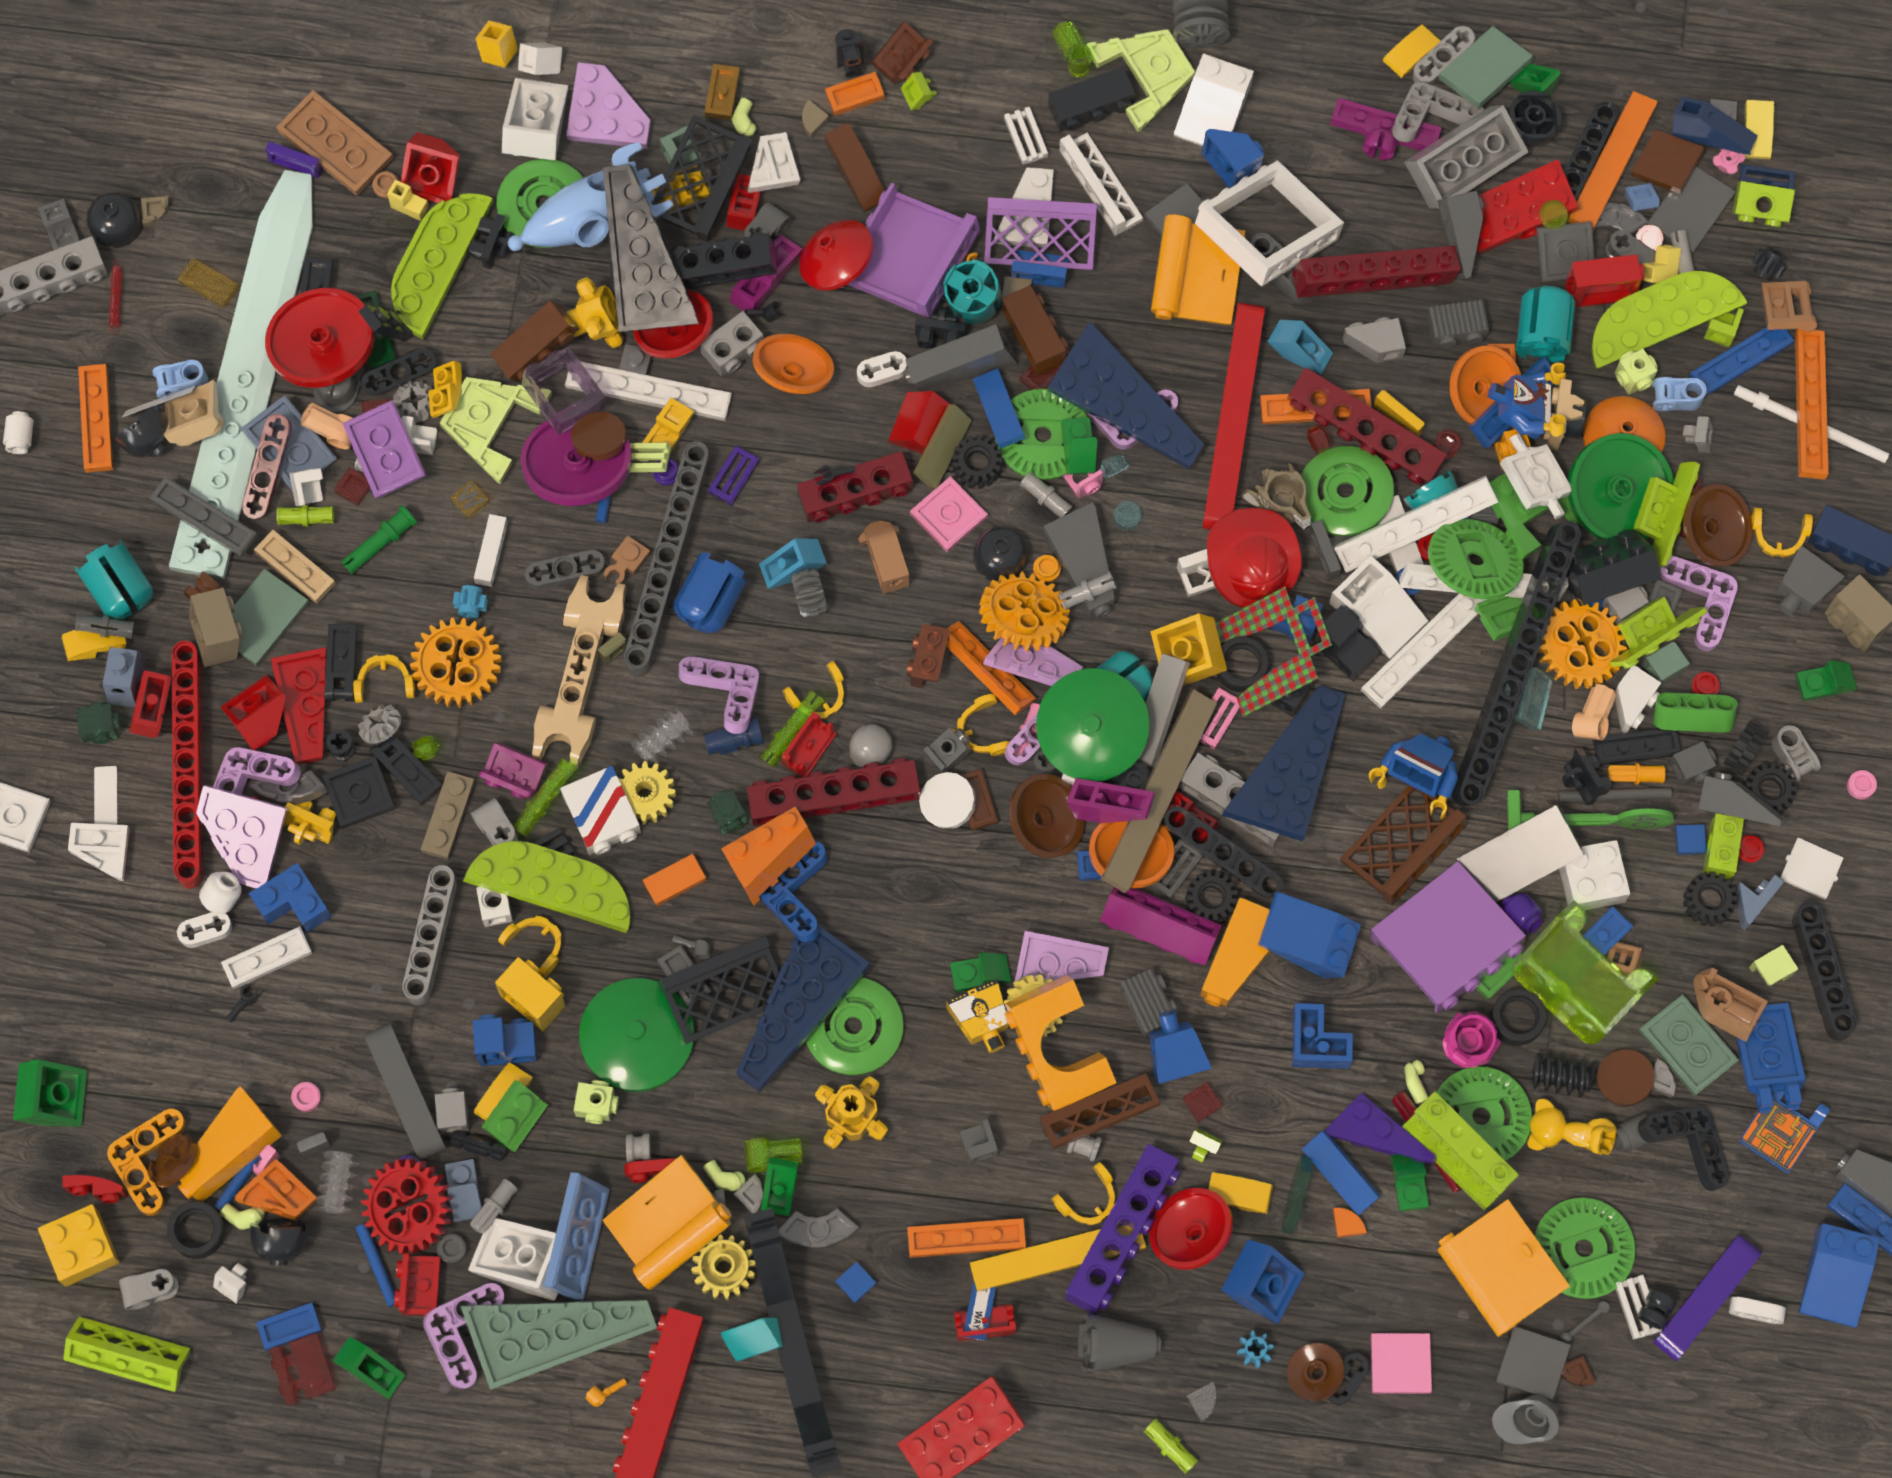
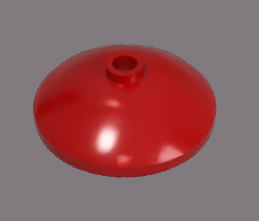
M840 220L825 225L810 237L802 250L799 259V271L802 278L812 288L823 291L838 289L849 284L869 264L874 250L873 236L864 224L855 220Z
M687 290L701 324L633 331L638 346L645 353L657 358H675L695 350L706 340L713 327L714 316L708 301L702 295Z
M1204 1188L1182 1190L1169 1197L1162 1209L1156 1211L1153 1216V1225L1149 1231V1239L1152 1250L1164 1264L1180 1270L1199 1268L1214 1260L1226 1247L1233 1228L1232 1213L1224 1199L1211 1190Z

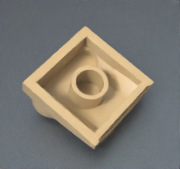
M214 380L194 388L188 394L165 402L168 427L164 436L169 443H176L178 446H189L196 441L214 436L221 431L224 419L219 413L217 385Z

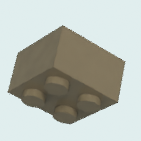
M1860 574L1835 596L1825 612L1830 624L1837 629L1840 628L1847 635L1848 641L1863 652L1880 639L1892 625V605Z
M224 588L190 596L189 620L204 667L236 660L238 649L242 648L240 638H243L242 629L239 621L234 622L232 615L235 612L231 596L226 597Z

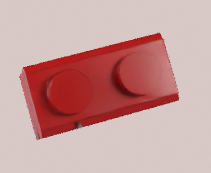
M143 671L129 729L130 733L151 738L158 737L171 682L170 676Z

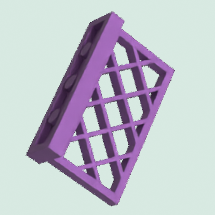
M988 197L984 263L1012 265L1013 261L1068 269L1093 270L1097 204ZM993 215H1004L1011 223L1000 235L992 227ZM1009 216L1020 217L1017 220L1013 221ZM1024 217H1032L1039 225L1028 236L1016 225ZM1036 217L1047 219L1040 223ZM1051 218L1059 219L1066 227L1054 238L1043 226ZM1063 219H1071L1073 221L1068 225ZM1078 220L1090 221V231L1080 239L1070 227ZM1014 226L1024 239L1012 249L1002 236ZM1041 228L1051 241L1039 251L1029 238ZM1067 230L1078 241L1068 252L1056 241ZM993 231V233L997 237L991 242V234ZM1088 237H1089V247H1087V246L1084 244V242H1083V241L1086 240ZM1000 239L1010 252L1002 259L990 258L991 246ZM1027 241L1037 253L1030 260H1021L1014 251ZM1054 242L1064 255L1056 262H1049L1042 252ZM1080 244L1088 252L1087 264L1075 263L1069 256ZM1013 254L1017 260L1006 258ZM1040 256L1044 261H1033V260H1034L1036 257ZM1065 257H1067L1071 263H1064L1061 261Z

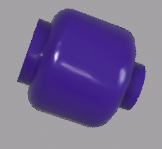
M1520 893L1515 896L1509 895L1501 904L1502 910L1524 934H1533L1543 922L1542 908L1526 893Z

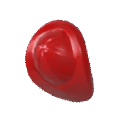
M1262 508L1237 509L1220 518L1212 526L1208 534L1207 560L1209 572L1214 586L1229 603L1245 608L1283 587L1286 588L1289 594L1296 585L1302 569V550L1293 528L1280 514Z

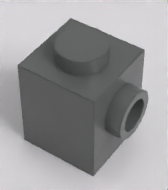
M1703 741L1674 754L1669 764L1681 787L1694 781L1696 784L1703 783L1705 776H1711L1717 761L1712 749L1707 748Z

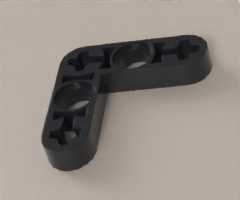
M1696 1107L1655 1113L1639 1121L1638 1133L1648 1143L1687 1138L1699 1180L1705 1189L1716 1191L1728 1184V1170L1712 1118L1706 1109ZM1671 1118L1678 1122L1679 1132L1672 1128ZM1695 1119L1699 1120L1700 1123L1690 1125L1689 1121ZM1659 1125L1661 1127V1129L1658 1131L1651 1130L1650 1128ZM1702 1142L1708 1145L1710 1156L1703 1153L1701 1148Z

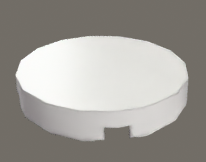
M945 772L937 774L927 781L921 791L919 802L921 812L930 823L938 828L948 829L960 827L970 819L975 810L976 796L975 790L968 780L959 774Z

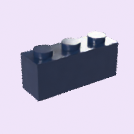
M1825 506L1808 543L1812 544L1818 551L1830 552L1839 556V559L1847 564H1856L1863 567L1871 575H1881L1884 577L1892 565V535L1830 506Z

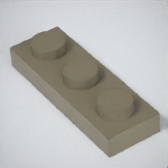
M447 771L421 847L422 853L449 860L475 784L473 778Z

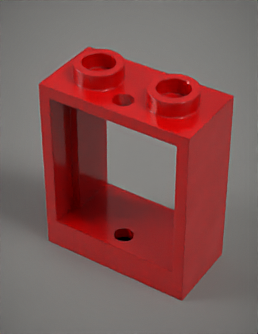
M1637 254L1572 262L1564 283L1565 290L1573 296L1576 303L1575 308L1616 303L1640 290V283L1645 278L1644 266L1642 263L1639 264Z

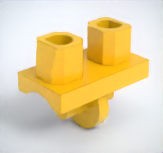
M310 801L295 805L289 802L286 804L285 807L288 809L284 824L289 826L288 831L295 834L294 843L301 845L305 839L312 842L318 839L327 844L330 843L333 838V827L336 821L335 811L323 808L320 814L316 815L311 813L313 804Z

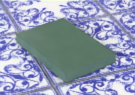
M1492 26L1439 73V80L1480 109L1532 62L1533 55Z
M266 569L260 573L234 605L235 612L232 613L234 622L239 621L243 638H240L242 648L238 649V654L256 667H258L309 604L308 599Z
M1683 994L1638 1030L1694 1097L1739 1061Z

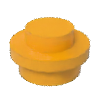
M1051 555L1040 556L1033 565L1035 577L1038 580L1044 577L1046 578L1045 582L1056 580L1061 572L1060 562Z

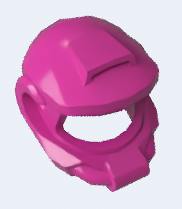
M1477 1011L1464 1014L1457 1012L1446 1027L1445 1036L1442 1041L1445 1055L1452 1063L1462 1068H1473L1488 1063L1501 1044V1041L1497 1038L1496 1025Z

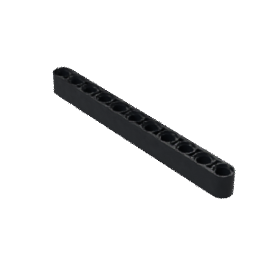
M1566 521L1556 524L1547 533L1458 771V780L1452 793V799L1459 806L1475 805L1484 798L1580 540V528L1574 522ZM1561 529L1567 532L1568 539L1566 542L1560 537ZM1552 554L1558 558L1557 567L1551 563L1550 558ZM1542 580L1548 583L1549 590L1547 593L1541 588ZM1533 605L1539 610V617L1537 619L1531 612ZM1523 631L1527 632L1530 637L1528 645L1522 640ZM1513 657L1518 658L1520 661L1519 670H1516L1512 665ZM1504 682L1510 686L1509 696L1503 692ZM1495 708L1501 713L1499 722L1493 718V710ZM1485 734L1491 738V746L1489 748L1483 743ZM1475 760H1478L1482 766L1480 774L1476 773L1473 768ZM1466 786L1472 791L1470 800L1464 796V788Z

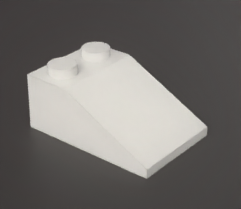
M1203 54L1174 136L1203 146L1205 131L1209 128L1233 132L1250 90L1254 71Z
M515 78L503 124L502 153L539 159H556L568 85Z
M495 1218L483 1233L468 1270L531 1295L555 1301L558 1293L544 1287V1282L556 1233Z

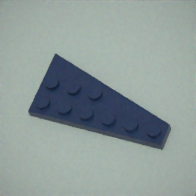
M1089 322L1048 385V391L1190 470L1202 452L1204 443L1098 329Z
M1319 685L1225 808L1222 816L1303 842L1345 693Z
M801 922L802 930L809 931L811 929L810 925L807 926ZM821 926L819 935L811 942H802L795 937L788 958L783 963L767 1000L763 1016L760 1017L753 1039L749 1042L738 1067L737 1076L760 1093L871 968L870 963Z

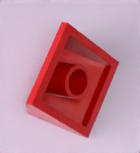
M934 391L907 392L888 442L923 454L950 403Z

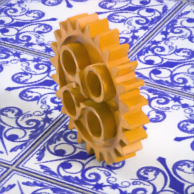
M1021 572L1018 578L1014 574L1009 575L1008 579L1000 575L998 582L992 580L990 586L985 587L979 604L981 605L979 614L983 615L981 623L988 624L987 632L995 631L993 639L1004 638L1003 645L1006 646L1011 642L1013 643L1014 650H1017L1019 645H1023L1025 652H1028L1030 646L1039 651L1041 644L1049 648L1051 641L1057 643L1059 637L1064 635L1069 622L1068 615L1070 609H1064L1061 602L1066 600H1060L1058 595L1062 591L1054 592V583L1046 586L1044 584L1046 578L1044 577L1039 581L1035 580L1034 573L1031 574L1030 578H1026L1024 572Z
M1573 599L1570 602V607L1566 602L1560 605V610L1554 607L1541 642L1543 645L1538 650L1539 653H1544L1545 656L1539 662L1549 663L1546 673L1554 670L1556 672L1554 676L1555 681L1561 676L1564 677V686L1574 681V687L1578 689L1583 682L1586 689H1589L1593 682L1596 685L1602 684L1603 679L1606 681L1610 680L1613 677L1611 672L1616 673L1620 669L1619 667H1612L1610 661L1627 650V647L1620 645L1625 639L1623 635H1618L1620 631L1619 626H1614L1613 624L1617 616L1608 618L1606 616L1608 608L1600 612L1598 610V602L1592 607H1589V604L1584 606L1581 604L1579 606L1577 600ZM1583 621L1591 624L1592 632L1584 629ZM1558 631L1564 632L1568 636V642L1562 641L1558 637ZM1577 641H1578L1579 643L1584 642L1585 646H1584V645H1580V646H1579V645L1577 644ZM1594 646L1603 649L1604 657L1598 656L1595 653ZM1570 656L1576 657L1579 660L1580 667L1571 664Z
M451 618L450 625L448 626L440 620L439 629L430 625V635L421 633L424 642L414 643L415 648L419 652H411V657L416 662L410 663L411 670L417 671L412 676L414 681H420L417 684L418 689H426L425 696L427 699L435 694L434 700L436 704L445 699L447 707H450L452 701H456L458 707L461 708L462 700L465 699L470 705H473L472 697L474 696L483 700L481 691L484 690L491 693V687L488 683H498L497 677L493 673H501V667L496 664L502 662L501 655L496 654L500 651L498 644L492 645L495 641L494 636L489 635L485 637L487 634L486 627L477 631L478 625L476 621L468 627L465 618L461 620L460 625H456L454 618ZM459 640H463L461 647L459 649V658L461 662H457L456 664L455 682L454 685L451 686L449 685V683L451 682L454 672L451 663L456 662L457 644ZM443 643H450L452 645L451 649L446 652L438 650L439 646ZM476 647L480 649L479 653L475 656L465 654L469 648ZM438 669L447 671L446 675L442 678L433 677V673ZM470 673L474 675L473 680L464 683L460 681L464 674Z

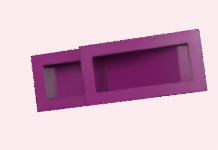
M780 235L774 241L777 274L740 280L732 288L729 302L744 312L746 309H759L802 253L803 249Z

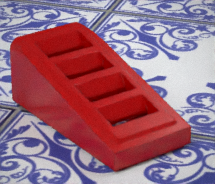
M739 174L736 179L727 213L726 226L728 228L745 231L746 227L756 217L761 191L749 193L747 189L740 188V186L749 187L751 176Z

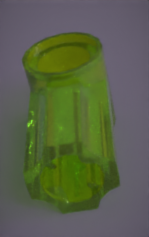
M1065 21L1058 24L1052 30V36L1067 62L1068 71L1075 77L1086 76L1091 71L1092 66L1090 48L1084 44L1073 22ZM1078 58L1084 59V61L1082 62H1076L1074 60Z
M759 1138L744 1142L747 1172L767 1171L770 1157L798 1162V1165L803 1164L800 1138L777 1141Z

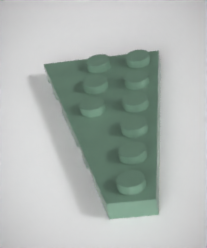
M647 1299L461 1306L490 1390L657 1328Z

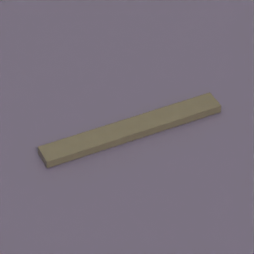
M1194 689L1189 692L1143 789L1155 793L1148 817L1145 820L1127 822L1101 877L1102 880L1124 893L1129 891L1217 704Z

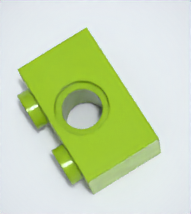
M1740 181L1737 183L1732 215H1738V221L1754 223L1755 218L1765 220V225L1781 227L1782 223H1788L1790 220L1795 190ZM1760 197L1766 198L1770 204L1768 211L1765 213L1760 212L1756 207V202Z
M1718 813L1714 815L1709 825L1706 844L1707 852L1705 853L1702 873L1706 872V875H1708L1710 872H1715L1716 876H1719L1721 873L1725 875L1724 880L1732 879L1737 869L1743 818Z

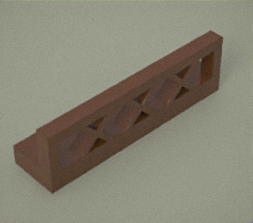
M1145 1073L1041 1116V1128L1055 1150L1159 1107L1160 1101ZM1147 1095L1151 1099V1101L1144 1104L1133 1102ZM1124 1105L1122 1112L1117 1115L1106 1113ZM1098 1116L1093 1125L1085 1126L1080 1124ZM1071 1127L1068 1135L1056 1139L1055 1133Z

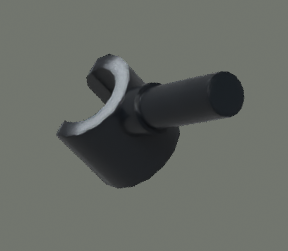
M773 301L764 308L746 309L744 312L747 316L763 317L769 323L783 315L775 311V308L780 306L776 301Z
M824 465L814 472V474L821 473L824 476L823 479L817 482V485L823 486L834 477L854 473V467L832 469L830 466Z
M245 984L240 989L241 999L226 1017L228 1021L232 1022L246 1005L256 1003L258 999L257 991L251 997L245 996V993L250 989V984Z

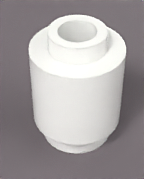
M15 411L12 412V415L6 416L3 444L5 445V450L9 453L26 454L28 448L31 447L34 420L25 412Z

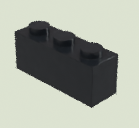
M1120 67L1049 93L1048 107L1060 132L1065 130L1074 131L1084 123L1101 121L1107 115L1115 112H1126V108L1134 105L1136 94L1124 67Z

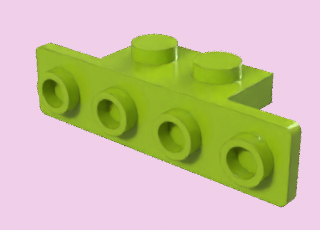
M1697 462L1681 463L1673 485L1657 477H1652L1649 480L1633 529L1655 539L1652 547L1656 550L1659 567H1665L1672 557V548L1676 536L1681 530V521L1693 485L1698 479L1700 464Z
M1656 598L1618 623L1629 649L1610 661L1612 667L1623 666L1624 669L1636 665L1639 662V657L1657 651L1660 648L1659 644L1663 641L1673 640L1680 635L1679 631L1683 628H1689L1698 624L1701 621L1700 617L1708 612L1706 607L1690 608L1675 618L1666 598Z

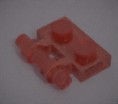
M317 1333L289 1342L292 1352L290 1355L284 1356L281 1346L270 1349L272 1357L270 1364L272 1370L277 1373L280 1382L278 1389L280 1395H284L287 1406L298 1402L295 1392L302 1389L307 1400L336 1390ZM296 1364L300 1379L291 1381L287 1367Z

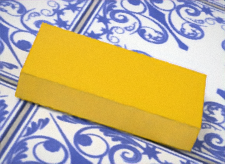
M1382 390L1376 396L1374 408L1419 437L1422 434L1425 424L1386 391Z

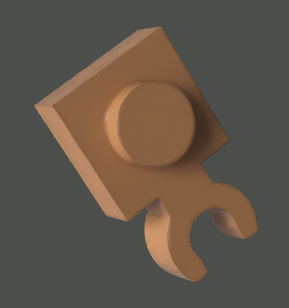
M627 536L611 556L612 561L616 564L610 565L605 569L604 578L607 580L611 574L616 573L619 575L615 582L616 586L618 583L624 584L627 571L635 575L650 556V550Z

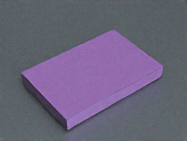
M393 400L342 423L376 499L427 476Z

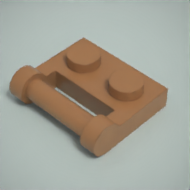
M1809 282L1762 283L1761 294L1767 330L1801 328L1805 332H1810L1816 329V317L1812 315L1809 297L1811 294ZM1792 295H1796L1799 298L1801 315H1795Z

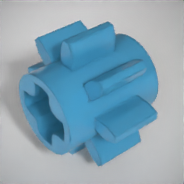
M464 585L461 592H454L453 605L454 609H458L459 616L474 619L479 617V611L486 612L488 599H486L487 595H482L483 590L480 587Z
M1251 1331L1248 1341L1245 1338H1240L1239 1342L1244 1346V1349H1239L1237 1355H1244V1366L1251 1362L1255 1363L1256 1369H1259L1262 1359L1265 1362H1270L1271 1358L1266 1352L1272 1350L1274 1345L1266 1344L1267 1334L1262 1335L1260 1338L1255 1336L1254 1331ZM1252 1344H1256L1257 1348H1262L1258 1356H1255L1254 1352L1248 1351Z

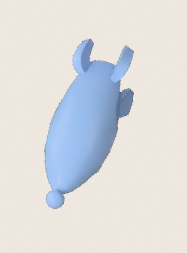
M640 142L619 148L612 155V165H632L655 219L667 213L673 208L671 200L657 205L651 204L654 200L652 190L666 182L663 174L648 180L647 177L651 175L647 168L637 171L635 161L628 162L631 156L642 150ZM603 170L579 179L550 196L529 219L522 235H514L509 238V248L513 251H519L523 244L538 247L578 244L582 247H591L600 243L606 237L609 230Z

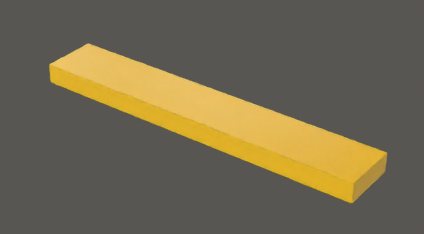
M1121 1226L1117 1229L1123 1236H1128L1133 1232L1128 1226ZM1100 1229L970 1262L976 1289L980 1291L1078 1267L1082 1264ZM1141 1234L1137 1241L1140 1244L1138 1251L1146 1249L1143 1234ZM1113 1250L1104 1253L1106 1259L1119 1256Z

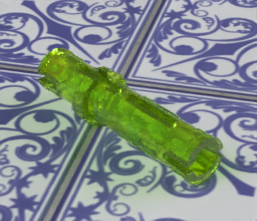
M812 690L809 691L780 732L776 731L773 736L775 738L763 754L759 756L766 762L769 756L774 753L768 762L773 768L813 711L816 712L824 702L818 696L811 705L810 702L816 696V693Z
M564 758L561 759L532 800L527 801L525 804L527 807L512 825L514 829L527 837L540 817L546 815L547 812L545 810L561 790L560 788L565 785L566 781L577 769L573 764Z

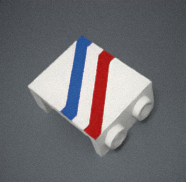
M613 766L560 788L562 797L569 807L589 855L593 853L596 855L603 854L611 849V845L618 842L622 844L628 843L637 838V834L641 833L639 823Z

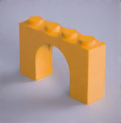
M1065 975L1005 1003L1008 1012L1004 1013L1005 1019L1011 1029H1016L1019 1038L1015 1039L1016 1045L1022 1055H1027L1029 1064L1026 1065L1031 1079L1033 1081L1037 1079L1040 1086L1037 1094L1043 1106L1048 1105L1051 1110L1055 1111L1116 1084L1108 1061L1100 1052L1072 1065L1063 1067L1051 1065L1043 1057L1041 1038L1046 1027L1058 1017L1084 1006L1075 982L1071 977Z

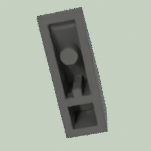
M1477 191L1437 200L1448 246H1455L1461 271L1456 276V279L1470 278L1472 274L1483 220V202L1481 197L1478 196Z
M1715 772V776H1705L1699 804L1700 810L1788 827L1789 821L1741 782L1731 780L1732 775Z

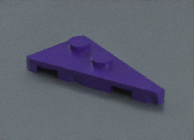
M1362 1093L1325 1129L1332 1139L1337 1138L1349 1141L1351 1145L1367 1146L1371 1150L1393 1156L1395 1154L1412 1158L1413 1161L1434 1164L1437 1161L1436 1156Z

